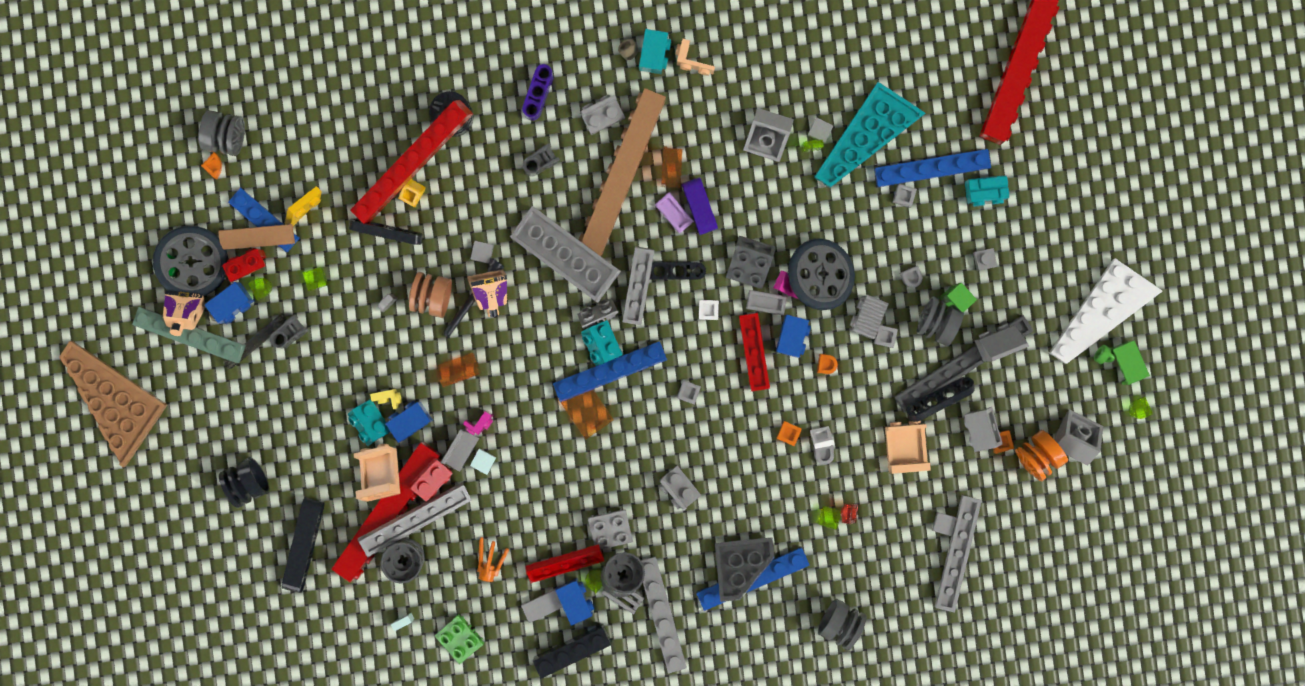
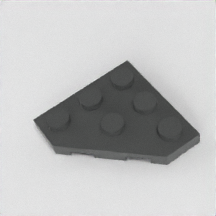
M772 537L715 543L720 601L741 600L775 558Z

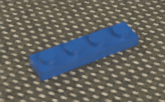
M242 188L228 201L256 227L284 225ZM294 233L295 243L300 239V237H298ZM285 244L278 246H280L285 252H288L294 246V244Z

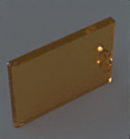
M594 389L561 402L585 440L614 421Z

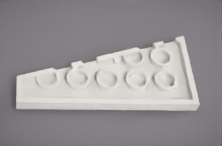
M1116 258L1113 259L1049 353L1064 364H1067L1160 294L1162 290Z

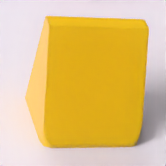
M411 179L402 188L398 199L415 208L426 187Z

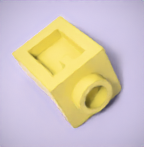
M396 389L370 394L371 401H377L378 404L387 403L389 398H391L393 409L400 408L402 403L401 394Z

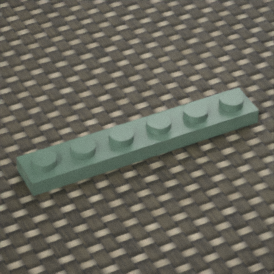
M138 307L132 323L136 327L235 363H240L246 346L197 327L193 330L183 329L181 336H174L170 333V327L166 326L163 315L142 307Z

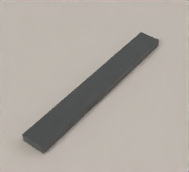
M1024 315L1008 324V326L1015 325L1023 337L1033 332ZM975 344L893 396L903 413L906 412L907 406L956 381L983 364L984 362L977 345Z

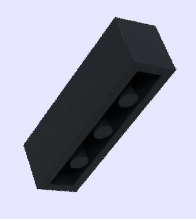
M601 624L534 656L533 664L542 679L611 646L612 640L604 624Z

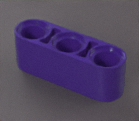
M541 64L535 69L523 104V113L531 121L537 120L540 117L553 81L552 69L547 64ZM542 71L549 72V76L545 79L540 78L539 74ZM535 89H542L543 93L541 96L536 97L533 95ZM531 106L537 108L536 113L533 115L527 114V109Z
M698 177L682 183L699 235L717 230L718 226L701 178Z

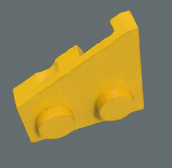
M317 186L287 209L285 225L292 224L294 226L311 208L316 207L320 203L322 191Z

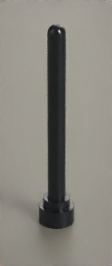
M492 258L488 263L487 272L502 270L505 266ZM473 293L470 294L445 329V337L451 336L474 304L475 298Z

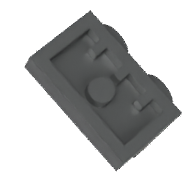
M739 235L726 277L762 289L774 257L775 246Z

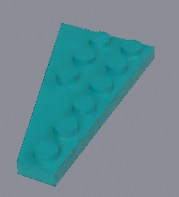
M877 82L814 178L831 188L926 113L880 82Z

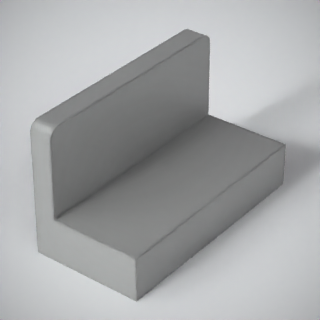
M460 429L441 463L447 464L460 472L480 438L470 434L465 429Z

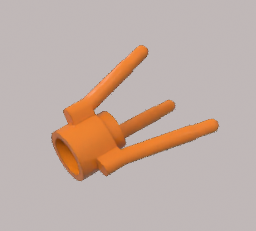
M480 537L479 566L477 572L480 573L478 578L483 581L493 582L494 576H498L509 549H505L495 568V565L491 564L495 541H492L487 563L483 564V537Z

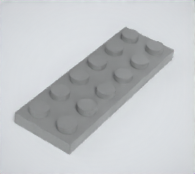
M533 206L510 236L597 303L621 272Z

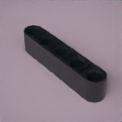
M308 497L303 499L282 580V589L302 593L324 511V501Z

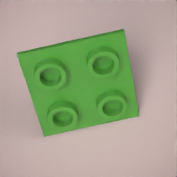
M458 614L435 637L460 665L484 645V642L482 640L483 637H480L477 632L474 633L475 628L473 630L470 629L472 625H467L468 622L464 619V616L461 617Z

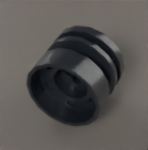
M446 91L438 94L430 104L429 114L431 121L434 122L456 100H461L472 113L473 110L462 95L457 92ZM474 114L452 137L464 135L470 130Z
M252 457L239 462L237 468L232 466L228 470L219 473L221 488L229 502L236 508L250 503L252 497L257 499L269 493L270 488L266 475Z

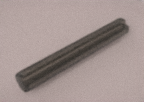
M277 316L244 344L246 346L240 362L283 325L287 320L285 316ZM227 359L224 360V364L228 369H232L238 364Z

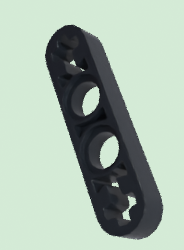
M351 218L349 223V229L352 231L414 245L422 244L423 234L416 231L371 221L363 224L357 218Z
M652 262V277L649 280H701L706 274V267L699 262ZM686 265L690 266L689 270H694L696 266H699L703 273H700L699 277L695 273H689L690 277H686ZM656 266L664 267V275L656 276L654 268ZM674 267H683L684 274L679 277L673 274Z
M962 377L911 403L906 408L908 419L913 422L921 421L971 395L975 391L973 379ZM946 393L954 394L952 397L944 396ZM931 401L937 402L934 406L927 405Z

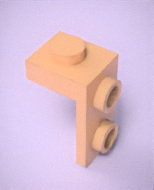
M683 39L681 44H677L675 55H678L677 65L680 66V69L691 71V69L698 70L699 74L706 76L714 74V66L686 59L690 40Z

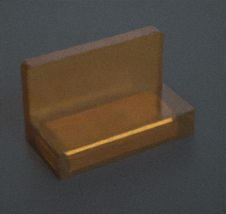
M663 147L661 187L680 188L682 149Z
M474 353L438 365L442 378L440 380L442 387H447L481 374Z

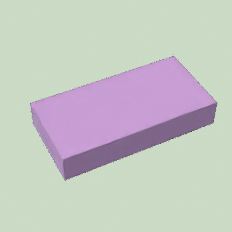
M670 192L655 204L679 234L694 222Z

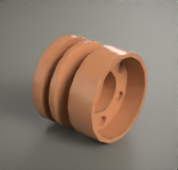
M418 272L410 289L409 310L416 312L419 309V313L423 314L427 306H429L430 316L443 318L451 296L452 280L438 276L433 284L431 274H427L425 278L423 272Z

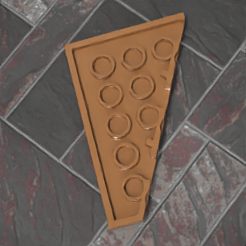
M69 341L59 358L63 365L67 367L70 377L75 381L78 392L99 424L98 427L105 440L108 441L111 451H114L118 458L119 465L126 467L167 407V404L74 341Z

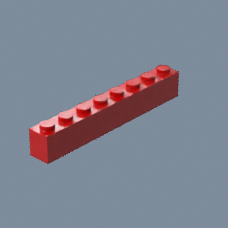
M1031 0L980 132V138L998 145L1009 140L1012 133L1010 127L1018 118L1019 113L1016 111L1018 106H1021L1024 102L1025 95L1023 93L1032 81V77H1030L1032 70H1035L1039 63L1037 56L1045 47L1046 42L1044 38L1052 29L1053 24L1050 22L1052 17H1055L1058 13L1059 6L1057 4L1059 0Z
M461 100L453 101L350 211L363 224L372 221L463 126L473 113Z
M421 442L399 472L400 494L380 499L331 570L348 582H352L354 579L358 580L364 572L362 568L366 563L370 564L375 554L367 557L358 538L407 512L409 501H414L418 496L408 485L434 457L441 462V453L425 442Z

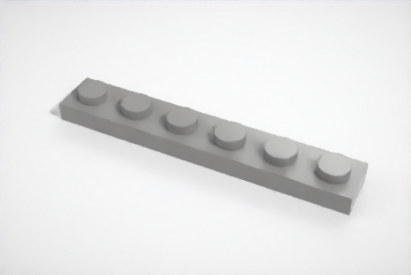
M460 483L358 538V541L366 556L369 557L472 500L464 484Z
M961 495L935 608L955 613L982 502L980 499Z
M656 556L641 560L645 569L643 585L668 674L686 669L687 666Z

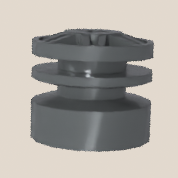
M206 111L199 128L200 148L209 152H218L220 149L222 154L237 156L241 151L245 135L243 117L227 114L224 118V114L221 112Z
M932 297L920 314L916 332L919 335L925 333L926 338H930L936 332L935 341L949 346L961 326L964 312H961L955 305H950L944 311L945 301L942 300L938 304V298Z
M405 537L388 546L382 555V572L386 578L395 583L402 584L412 581L423 567L425 560L424 550L414 539ZM402 555L408 557L406 563L404 560L400 561Z
M627 552L617 553L608 560L602 569V586L612 596L619 598L627 597L633 594L643 583L645 577L644 565L634 554ZM621 572L624 573V579L622 581L619 580V574Z
M835 599L821 620L818 635L829 641L836 636V645H842L843 649L848 651L860 638L867 615L862 612L858 614V610L855 608L848 614L849 605L839 599Z

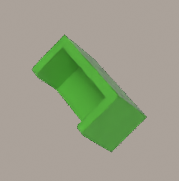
M962 283L952 285L939 297L941 301H945L947 307L955 305L961 312L966 311L977 300Z
M1135 340L1126 341L1111 348V353H1114L1125 380L1121 381L1123 385H1130L1150 376Z

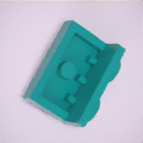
M608 320L581 332L582 340L587 345L590 358L596 366L623 355Z
M371 399L348 413L350 424L356 427L360 440L366 443L367 446L390 433L385 424L386 421Z

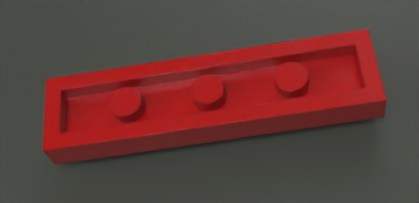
M758 313L739 316L750 390L752 392L770 389Z
M598 544L544 561L535 562L525 566L530 582L533 583L604 562V556Z

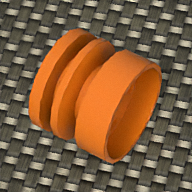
M1040 430L1031 437L1034 447L1025 442L1023 443L1024 449L1018 447L1015 450L1023 467L1041 482L1046 479L1045 474L1048 476L1052 474L1049 465L1059 469L1068 462L1063 449L1044 430Z

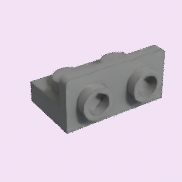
M606 95L600 98V102L594 105L593 103L587 104L580 112L591 135L625 119L615 95Z
M678 465L659 479L661 482L660 488L665 494L670 493L673 497L671 502L677 509L682 508L684 511L687 509L686 507L701 496Z

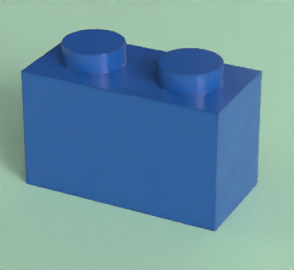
M234 282L207 302L205 307L217 323L229 324L236 319L235 315L239 312L244 313L250 309V304L254 300L241 283Z
M785 315L775 352L795 358L803 355L806 344L803 343L805 336L808 337L811 326L808 325L809 320Z
M412 401L404 407L405 411L400 414L396 412L388 417L390 421L385 424L398 443L433 421L421 402L415 403Z
M578 578L556 587V594L571 626L592 617V610L595 608L591 599L587 600L584 594L587 591L582 581L579 582Z

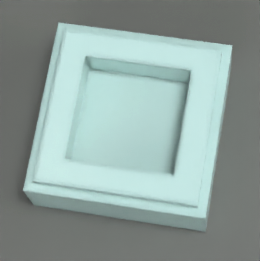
M479 449L470 466L487 475L496 457Z
M409 613L394 621L391 626L396 631L410 624L414 617L412 613Z

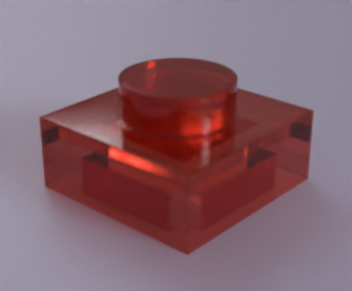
M844 504L841 509L842 523H856L858 504Z

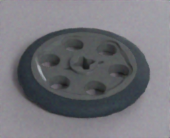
M183 226L169 231L160 239L153 254V268L158 281L166 290L203 294V296H206L216 290L225 279L226 272L222 265L227 263L229 258L227 250H223L219 238L214 233L199 226ZM188 237L193 238L194 246L186 248L183 244L184 239ZM204 246L212 247L213 253L211 256L206 257L202 254ZM171 248H175L178 251V256L175 259H170L167 256V251ZM191 256L194 260H202V262L194 263L193 267L186 263L179 264V262H186ZM209 264L215 268L214 274L210 276L204 273V267ZM176 267L180 270L178 278L170 277L169 270ZM192 275L196 276L199 280L198 284L194 287L189 286L187 283L188 277Z
M811 239L801 244L791 256L788 268L789 283L794 294L806 306L813 309L831 310L840 306L847 300L854 286L855 273L849 255L837 243L827 239ZM809 253H813L816 256L814 263L809 261ZM827 253L832 254V256H833V262H832V263L827 262V260H826V254H827ZM801 269H805L808 272L807 279H803L800 276ZM837 269L842 271L843 278L841 280L837 279L835 276V272ZM821 271L825 274V277L820 276L818 273ZM812 285L815 286L818 290L816 296H813L810 293V287ZM829 286L835 289L834 296L828 294L827 288Z

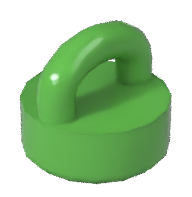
M1102 345L1096 351L1094 361L1099 364L1104 362L1111 363L1115 361V356L1111 353L1110 347Z

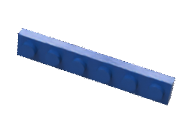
M985 149L878 167L874 171L877 188L986 170L991 168L989 151Z
M659 341L555 382L553 385L559 401L562 402L664 362L667 358Z
M802 547L774 558L747 592L810 566ZM719 583L696 592L704 611L724 603L720 601Z

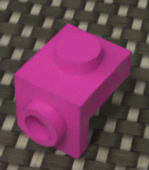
M781 270L773 288L788 296L797 298L790 286L788 273Z
M485 411L476 425L465 420L463 422V425L466 426L465 430L472 435H475V433L481 434L484 429L488 430L493 423L491 419L493 414Z

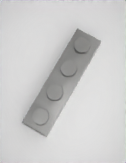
M635 246L622 321L624 323L642 324L654 249Z

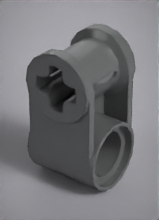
M547 144L524 160L523 169L528 176L534 177L557 164L560 158L555 156L551 150V145ZM531 162L537 164V168L534 171L527 169V165Z
M294 315L270 335V343L276 348L285 349L308 332V328H304L299 322L298 316ZM279 335H283L285 339L281 345L277 343Z

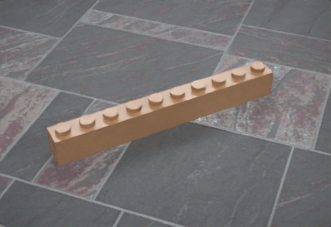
M645 88L643 93L639 92L635 103L638 105L636 110H632L628 118V121H631L629 127H625L621 135L623 142L621 146L617 145L614 164H609L606 172L609 174L607 181H602L599 189L602 193L599 199H595L592 209H594L592 217L588 216L586 220L585 234L581 233L578 239L601 257L666 101L665 96Z

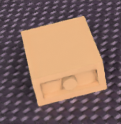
M909 421V425H902L901 422H891L890 426L885 427L889 473L931 470L930 463L927 461L926 424H921V421Z
M379 444L377 448H364L360 452L354 453V458L360 461L362 490L356 491V499L368 502L400 494L397 449L390 447L388 444Z

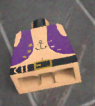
M504 270L468 276L467 279L479 309H487L488 317L498 316V306H503L507 303V275Z
M166 290L163 318L166 326L170 327V333L174 336H181L183 329H195L205 309L203 294Z

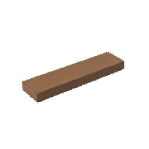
M292 224L218 231L223 250L295 243Z

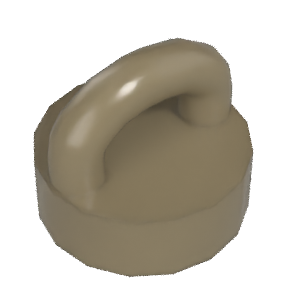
M626 39L619 45L618 51L625 60H632L638 53V45L633 39Z

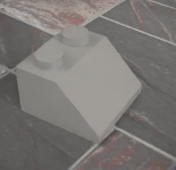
M757 108L743 150L780 162L794 119Z
M1008 323L997 327L998 331L994 333L987 331L980 334V338L975 340L983 362L995 361L1029 347L1015 325L1008 326Z
M1069 409L1055 435V441L1067 456L1088 466L1100 453L1103 426Z

